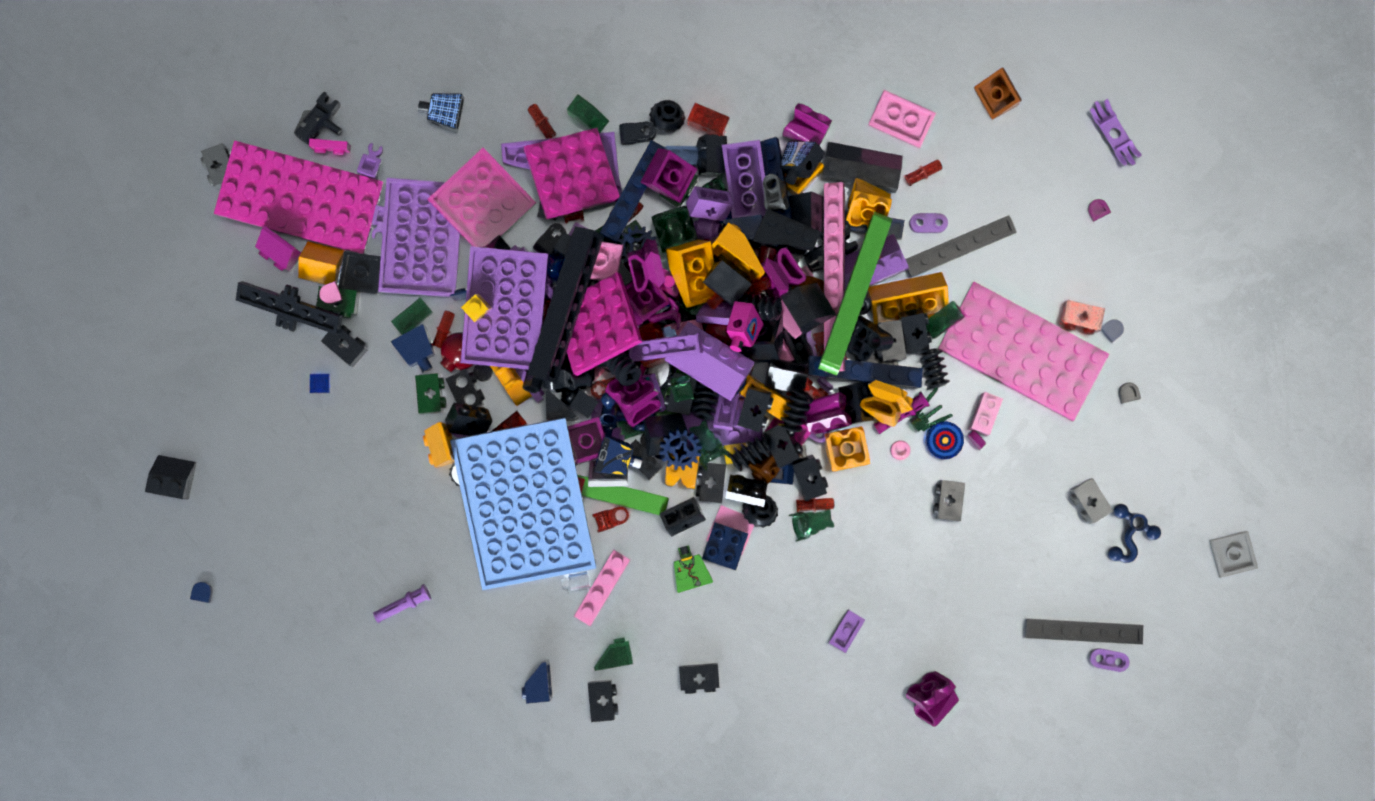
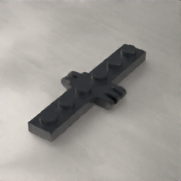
M244 281L238 282L235 300L277 314L275 324L277 327L282 326L286 330L289 328V331L294 332L297 322L335 335L340 333L343 315L300 301L301 297L298 296L297 287L292 288L291 285L287 284L284 291L282 290L279 294Z

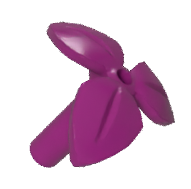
M668 297L672 308L667 312L652 315L648 320L650 324L667 319L676 321V330H679L681 325V315L678 313L679 308L676 302Z

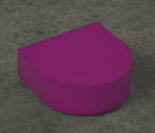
M1095 199L1088 206V213L1093 222L1111 213L1107 203L1102 199Z
M971 431L967 435L979 450L986 445L984 439L976 431Z

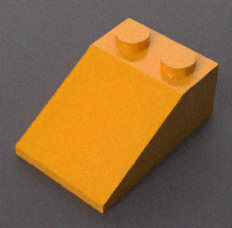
M728 222L711 245L712 252L716 257L719 254L725 256L740 270L750 276L751 282L755 284L764 275L765 271L745 234L741 232L737 225H731Z
M695 240L666 249L670 271L687 308L720 298L719 295L702 283L714 264L711 241Z
M438 422L424 430L423 441L425 446H429L430 454H428L430 464H434L435 468L455 463L450 442L453 437L448 431L446 423Z

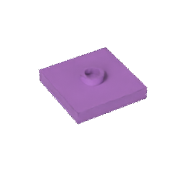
M721 301L705 302L696 315V322L728 325L733 306Z

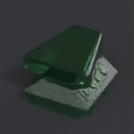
M687 206L664 211L651 217L662 253H666L668 248L698 240Z

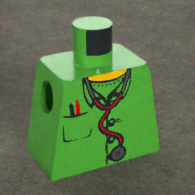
M689 545L678 548L681 560L674 561L677 592L680 593L713 583L701 555L692 556Z

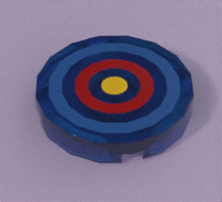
M939 421L928 429L925 444L928 451L934 457L951 459L962 450L964 435L956 424L948 421Z

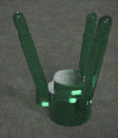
M935 388L926 398L928 402L938 391V388ZM939 405L926 415L923 412L919 414L923 410L922 408L909 421L917 432L921 430L924 432L928 428L953 417V414L928 423V418L942 408V405Z

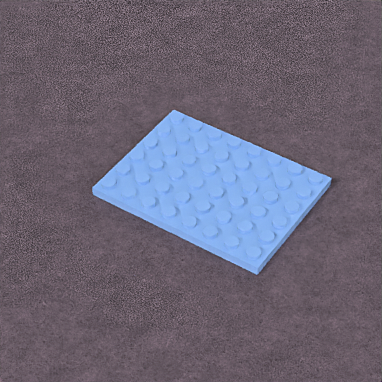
M566 417L450 440L482 590L596 568Z

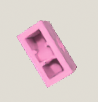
M987 392L982 393L969 430L976 431L985 436L990 435L1003 398Z

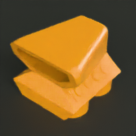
M856 178L849 197L848 213L845 220L852 226L858 227L864 224L868 227L874 211L888 216L892 199H890L891 194Z
M877 380L868 385L874 397L864 398L860 403L862 409L881 423L892 427L897 425L902 413L913 410V399L907 396L908 393L906 391Z
M862 426L824 434L827 458L832 472L870 464L868 447Z
M669 453V455L674 459L673 453ZM696 456L698 463L691 462L692 468L686 465L685 470H682L681 466L674 470L673 464L670 467L666 465L665 484L667 486H674L681 478L683 485L687 489H695L700 456Z

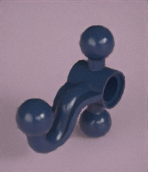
M605 392L601 396L603 406L600 422L604 425V433L612 435L613 429L618 427L616 423L619 421L627 422L616 401ZM655 412L648 417L656 416ZM638 423L632 428L644 431V423Z
M1117 504L1113 509V513L1119 519H1127L1129 528L1124 535V541L1130 549V554L1126 556L1120 547L1114 546L1109 549L1108 557L1112 561L1130 563L1138 555L1137 546L1132 540L1135 531L1143 530L1150 540H1157L1161 536V529L1156 525H1148V520L1144 515L1130 513L1125 504ZM1136 517H1140L1142 520L1141 525L1138 527L1133 525V520Z

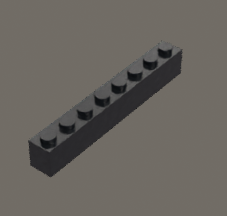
M575 226L571 235L570 244L565 253V259L559 272L556 287L553 290V296L547 309L544 324L541 327V333L529 364L527 375L554 384L557 383L604 237L595 230Z

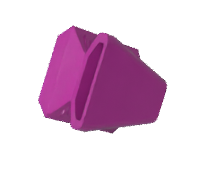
M798 103L794 110L793 120L786 125L782 136L792 141L817 142L820 146L831 126L832 120L821 113L813 111L810 107Z
M646 239L642 249L631 251L627 254L634 287L637 292L645 290L648 280L658 287L666 282L656 240Z
M782 248L778 251L775 262L766 258L761 263L765 273L758 281L768 296L774 298L775 302L777 297L781 298L782 295L787 293L788 287L804 282L806 276L789 250Z
M642 373L638 381L632 385L624 386L617 379H614L608 383L605 390L618 403L628 424L632 427L661 407L660 401L655 397L659 392L654 388V384L651 381H647L642 377Z
M841 392L814 399L813 403L809 404L811 406L810 410L806 411L808 413L806 424L809 432L813 434L852 425V418L844 411L846 395Z
M937 671L926 674L922 678V682L910 686L906 693V698L917 704L914 706L915 715L933 727H936L959 701L954 691L956 688L954 683Z

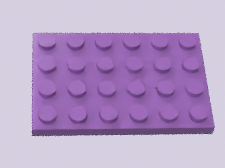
M397 178L386 179L378 292L450 297V294H454L457 285L460 233L428 201V198L445 182Z
M470 246L466 302L475 294H480L492 309L476 322H473L465 313L461 363L529 370V364L543 325L549 254Z

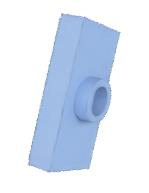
M696 146L665 147L666 150L672 151L692 166H697L698 150Z

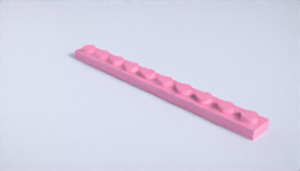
M843 182L824 184V295L837 316L845 293V184ZM836 316L824 322V349ZM845 356L839 371H845Z

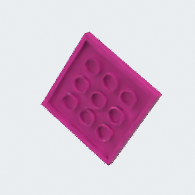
M597 128L524 146V152L546 219L618 201L620 195Z
M484 148L479 150L428 198V201L473 247H485L498 235L502 236L536 204L532 197Z
M618 272L590 286L586 290L567 349L573 374L577 376L643 342L622 276Z

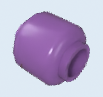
M699 218L693 224V231L698 239L711 240L714 237L717 238L721 233L722 223L717 220Z

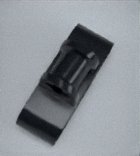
M859 315L847 351L850 354L857 355L861 361L865 362L871 357L874 350L890 349L893 345V337L889 332Z
M570 361L563 362L557 383L544 381V388L555 390L567 387L570 390H575L581 386L589 387L591 382L595 380V367L577 376L573 374Z

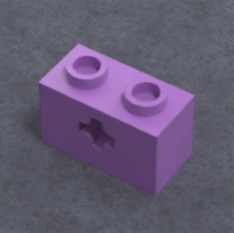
M694 186L686 202L690 216L711 219L713 221L727 219L734 205L729 192Z

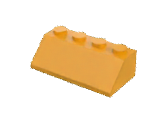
M942 272L870 286L868 288L869 298L872 301L871 316L873 323L876 325L880 322L899 320L898 312L921 308L924 314L927 313L928 320L950 315L948 285Z

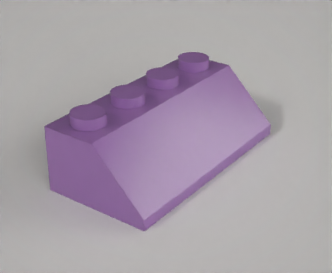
M760 140L722 145L728 192L734 204L731 209L732 218L762 214L763 219L767 210L764 204L765 197L762 185L765 172Z
M894 234L886 237L869 287L909 269ZM860 249L845 256V290Z
M688 321L678 336L700 333L703 353L666 357L665 361L731 401L751 372L755 362L739 352L731 350L729 346Z
M745 398L739 399L733 431L713 428L714 420H702L695 417L692 413L691 415L682 414L688 432L693 431L694 437H699L700 441L698 443L701 444L702 448L746 443L748 440L753 442L754 437L761 440V434H763L762 427L760 432L737 426ZM755 405L753 408L754 413H758L760 411L759 406ZM687 440L688 445H692L693 447V444L689 440Z

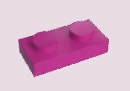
M309 139V147L315 153L325 154L326 151H332L333 154L344 155L351 151V145L347 141Z

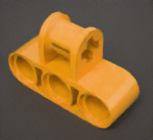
M490 366L516 406L532 397L530 392L522 388L523 381L515 368Z

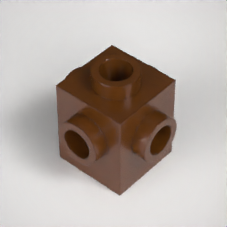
M763 454L762 461L756 457V464L749 461L752 476L757 481L762 480L769 484L780 471L771 454L770 457Z

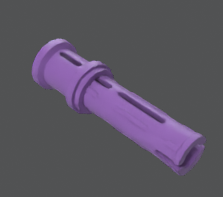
M423 584L421 588L413 592H407L405 597L374 611V618L380 623L409 607L415 608L417 604L425 600H431V594L426 585Z

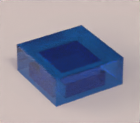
M310 374V393H330V374Z

